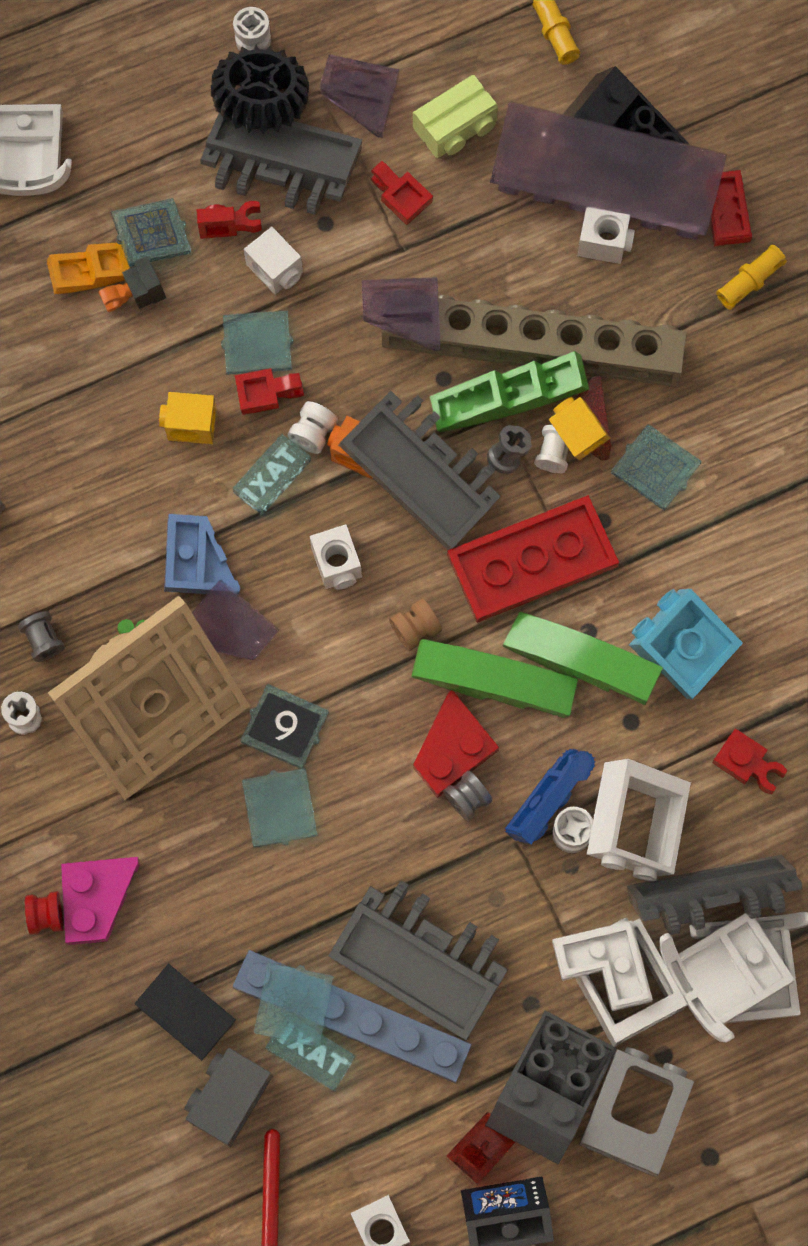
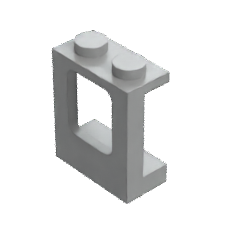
M626 1047L625 1052L617 1049L579 1145L656 1177L660 1173L694 1081L686 1078L688 1072L680 1067L664 1063L663 1068L647 1062L649 1055L639 1050ZM628 1069L673 1087L659 1127L654 1134H647L616 1121L611 1115V1110Z

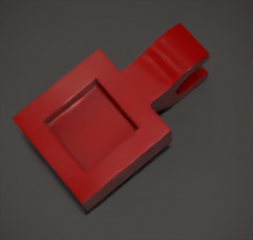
M383 161L371 170L374 174L371 181L380 190L385 191L381 195V201L406 225L433 202V195L408 171L399 178Z
M258 201L245 202L237 211H234V207H226L220 204L210 205L205 209H196L200 239L237 236V231L256 233L262 230L261 220H250L247 218L252 213H261L260 202Z
M272 368L235 375L242 415L279 408V397L292 399L304 396L299 373L274 378Z

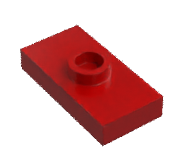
M741 170L704 174L703 184L714 246L751 242L752 232Z

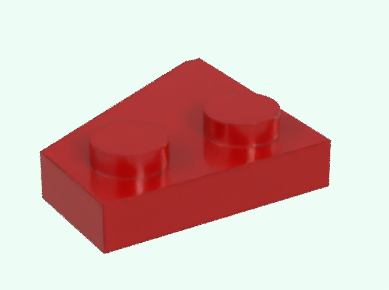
M451 690L447 694L413 763V768L438 798L444 793L445 788L458 783L464 773L467 771L472 772L497 753L499 747L455 692Z

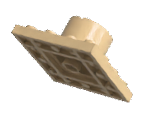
M177 596L129 633L119 634L110 639L109 643L102 645L94 653L90 662L48 692L124 800L128 799L250 707L191 610L180 596Z

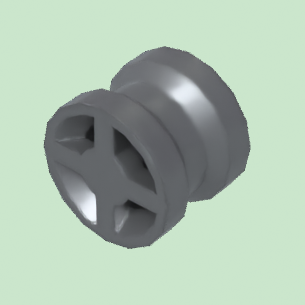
M470 771L462 775L461 782L456 786L449 785L443 791L451 805L466 821L474 817L475 810L480 806H488L493 801L484 785Z

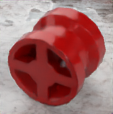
M58 891L50 892L46 897L38 898L35 894L25 896V916L30 935L39 934L43 929H51L54 932L63 931V910Z

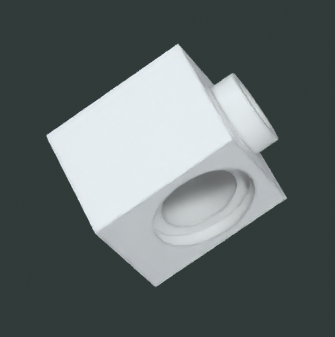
M586 207L578 256L621 264L623 251L631 252L635 230L628 229L630 215ZM601 233H611L616 238L605 240L599 235Z
M270 227L244 248L246 265L275 295L283 288L289 289L299 281L303 273L301 256L273 227Z
M346 524L310 536L311 549L325 589L334 587L336 590L345 589L354 585L357 582L356 579L362 578L361 565ZM335 554H341L347 558L346 563L339 567L331 566L327 563V560Z
M389 1195L351 1213L365 1246H405L410 1243ZM377 1221H388L394 1227V1236L387 1244H377L371 1239L370 1230Z

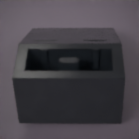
M616 66L597 73L553 125L579 153L643 197H646L689 145L685 138Z

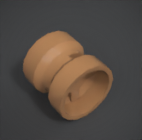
M423 598L414 602L409 612H398L389 618L390 625L396 636L408 651L419 646L420 640L425 635L433 637L442 631L438 618Z

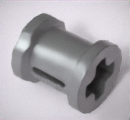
M508 425L504 427L499 434V442L492 445L487 453L488 463L497 472L503 474H511L516 471L520 465V457L526 455L532 447L530 434L520 426ZM520 438L519 444L513 446L517 439ZM506 452V454L504 455V457H503L502 460L500 461V460H499L500 455H501V454H504V453Z
M48 611L31 615L18 625L20 633L26 634L33 649L31 655L35 662L48 660L65 649L62 640H58L50 623L52 616Z

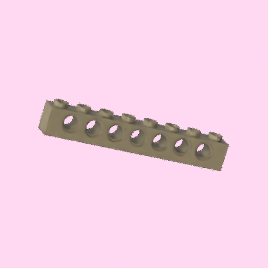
M399 290L397 292L388 291L381 337L382 347L518 366L532 361L543 364L575 351L582 356L586 375L678 387L682 373L687 331H680L671 325L643 326L634 320L613 322L606 321L597 315L576 317L566 315V313L559 310L539 312L529 310V308L522 305L502 307L492 305L485 300L465 302L455 300L448 295L428 297L418 295V293L411 290ZM424 316L429 318L431 322L427 325H418L414 320ZM461 321L466 323L468 327L464 330H455L450 325ZM498 326L506 332L501 335H493L488 332V329ZM535 331L543 337L539 340H530L525 334ZM572 336L577 338L580 343L577 345H567L562 339ZM609 341L614 343L617 348L608 351L601 348L599 344ZM646 346L651 348L654 354L645 356L636 349Z

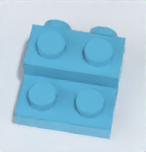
M672 589L658 601L657 606L661 610L652 620L646 617L632 630L635 639L629 646L641 658L663 667L661 673L686 699H693L743 643L692 589H680L677 592Z

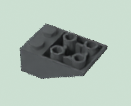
M545 1010L485 1126L559 1165L617 1048Z

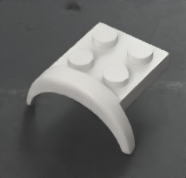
M61 104L0 105V194L13 196L41 195L59 189L67 181L71 172L72 160L66 159L60 167L63 117Z
M808 912L755 918L795 981L728 1023L801 1015L789 931L808 926ZM732 921L705 923L706 927L695 930L691 924L689 926L690 935L695 939H704Z
M746 913L679 954L669 933L662 935L659 940L663 961L686 1000L687 1006L702 1027L720 1042L727 1043L735 1038L733 1032L725 1026L726 1023L795 981L756 919H751Z

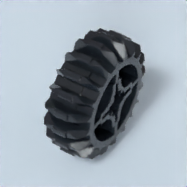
M257 44L253 50H247L241 46L239 54L229 52L226 59L219 60L217 69H214L212 74L211 97L216 112L221 113L224 122L232 121L235 129L246 126L248 133L253 129H260L265 134L267 128H272L279 132L282 124L291 127L294 119H300L303 109L306 108L308 103L309 82L304 66L298 65L296 57L287 58L285 49L276 53L271 45L266 50L259 49ZM282 89L286 90L284 93L280 92Z

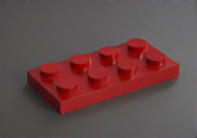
M589 495L447 551L448 559L476 623L617 568L619 565L618 558Z

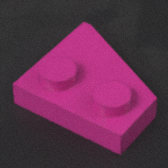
M138 857L61 864L65 943L67 945L108 941L115 925L114 920L117 913L121 910L127 897L128 887L134 873L138 871L140 866Z

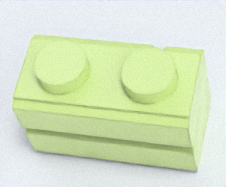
M471 75L414 111L413 128L422 141L426 143L435 158H439L446 153L454 155L465 146L466 140L476 134L479 137L484 136L494 128L497 121L498 107L475 75Z

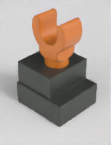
M148 256L135 261V267L122 272L127 283L108 286L98 292L108 312L118 309L131 297H134L139 309L166 299L164 290Z

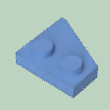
M168 515L164 592L226 596L239 595L240 586L238 581H235L226 563L227 558L222 547L217 544L214 537L215 532L207 516Z

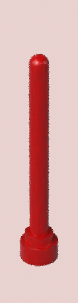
M269 1129L264 1135L261 1246H278L280 1133L275 1129Z

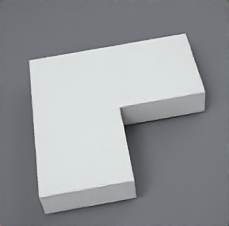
M632 921L552 940L562 981L602 972L612 1011L652 1002L653 999Z

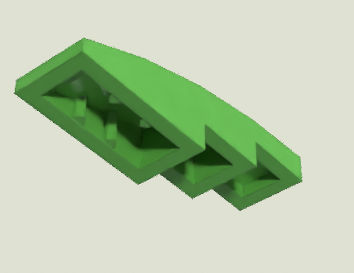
M574 351L543 364L532 361L502 374L495 370L434 394L430 396L433 412L435 411L441 417L436 422L437 431L445 432L541 407L587 391L589 386L582 356Z
M519 612L503 643V647L557 673L570 677L575 676L606 692L612 689L643 705H646L663 670V667L624 649L524 612Z
M425 639L419 642L411 676L412 678L480 700L490 698L521 709L531 707L561 718L570 716L578 681L576 678L538 666Z

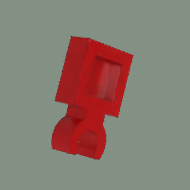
M736 728L712 762L744 785L751 776L757 779L759 788L767 794H773L777 787L768 782L766 775L772 772L783 778L787 773V769L782 764L764 761L763 757L768 749Z

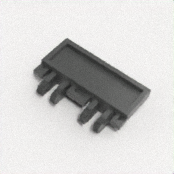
M219 113L207 138L206 148L200 159V164L216 168L220 156L224 157L216 176L215 188L224 190L233 170L240 171L242 173L237 181V194L243 196L247 195L254 177L257 180L285 187L290 175L294 177L287 192L285 207L294 209L302 189L311 190L312 193L307 201V213L316 215L325 192L326 198L341 202L362 150V139L295 121L292 122L291 127L282 124L279 132L272 128H267L265 134L260 129H253L248 133L246 126L235 129L232 121L224 122L221 113Z
M390 391L339 443V446L447 550H450L501 497L490 485L480 495L476 493V490L493 474L495 469L490 464L487 467H483L476 475V478L468 485L459 474L465 467H469L474 462L478 453L471 448L451 469L448 464L457 454L435 432L425 442L420 439L441 417L434 411L413 432L404 421L421 407L423 400L417 395L396 416L393 411L402 401Z
M782 854L627 886L629 901L642 921L659 919V913H661L664 926L670 935L679 934L681 924L691 923L695 930L704 929L706 926L701 904L708 909L737 903L741 899L745 913L753 919L760 917L761 908L770 907L776 914L785 912L786 906L781 888L785 892L803 889L802 882L797 877L796 869Z
M401 880L381 913L377 909L385 894L370 886L334 945L329 957L459 1037L467 1040L508 971L506 967L493 961L486 974H481L499 939L493 935L486 939L481 947L479 956L472 966L460 959V957L476 935L478 926L469 922L449 955L445 951L454 937L450 933L426 919L422 921L416 933L412 932L428 905L430 897L422 893L414 902L412 910L403 924L392 916L400 902L405 898L409 885Z

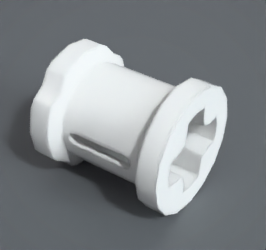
M545 425L542 430L544 440L541 452L535 458L534 464L545 471L565 473L568 466L566 457L569 448L553 425Z
M21 691L14 692L4 699L1 713L4 720L9 723V727L15 733L25 735L35 732L40 727L42 722L40 709L32 696ZM27 708L29 711L27 717L20 715L17 718L15 716L17 710L24 712Z

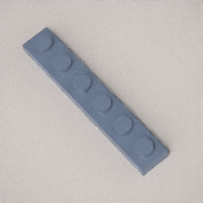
M248 950L233 984V989L272 1006H275L276 999V1007L282 1010L284 1008V1011H286L285 1007H279L280 1002L281 1006H284V1001H287L288 998L292 999V993L299 994V996L293 995V1000H295L293 1004L299 1006L294 1007L297 1011L301 1012L303 1006L315 1007L307 1008L303 1014L305 1020L455 1084L472 1045L251 950ZM289 1009L287 1012L291 1013L295 1011V1009Z

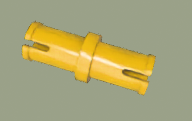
M533 0L532 6L543 25L542 34L546 40L551 42L559 63L566 65L576 61L581 52L569 31L571 25L568 19L562 16L555 0Z
M770 245L752 263L743 264L739 268V274L716 291L717 298L723 306L732 310L736 304L753 290L759 291L764 286V281L787 263L785 255L777 246Z

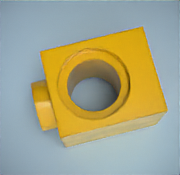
M169 392L167 405L162 404L159 413V426L165 428L168 441L213 444L217 414L214 396Z
M572 397L564 400L553 409L555 415L549 418V421L564 443L578 460H581L611 439L586 401L581 397L575 401Z

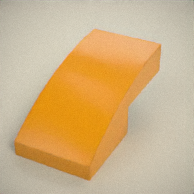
M124 242L91 244L87 246L85 252L51 254L47 259L54 295L90 290L125 280L122 272L130 269Z

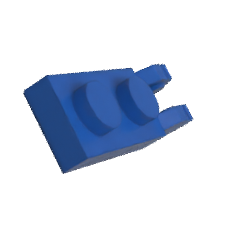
M576 749L565 750L566 752L562 753L563 756L559 757L552 768L547 771L505 828V832L514 840L530 845L541 838L548 829V821L556 810L562 808L569 801L572 795L571 790L576 783L587 780L590 776V771H593L596 762L592 754Z

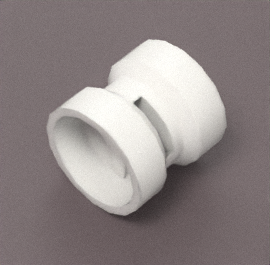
M246 7L238 11L233 20L238 50L240 51L241 46L247 50H253L256 44L259 49L266 50L271 45L269 19L266 13L256 7Z
M307 401L300 411L301 419L298 423L292 425L287 435L300 448L319 454L326 444V434L333 430L338 422V418L324 406Z
M567 807L557 815L552 835L556 846L562 851L578 853L589 844L593 819L586 810L579 807Z

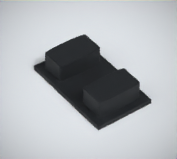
M169 963L134 1003L201 1061H203L236 1021L235 1018Z

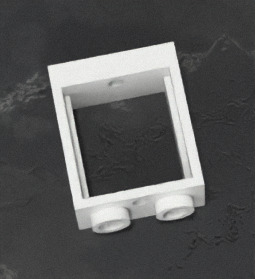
M630 759L605 762L587 855L601 859V865L606 868L624 870L626 868L634 871L633 877L645 881H656L657 876L674 875L691 782ZM628 788L656 798L645 858L616 848Z
M624 918L612 925L628 922V919ZM640 918L632 922L639 950L665 996L664 999L615 1024L589 975L575 978L613 1047L684 1010L688 1005Z

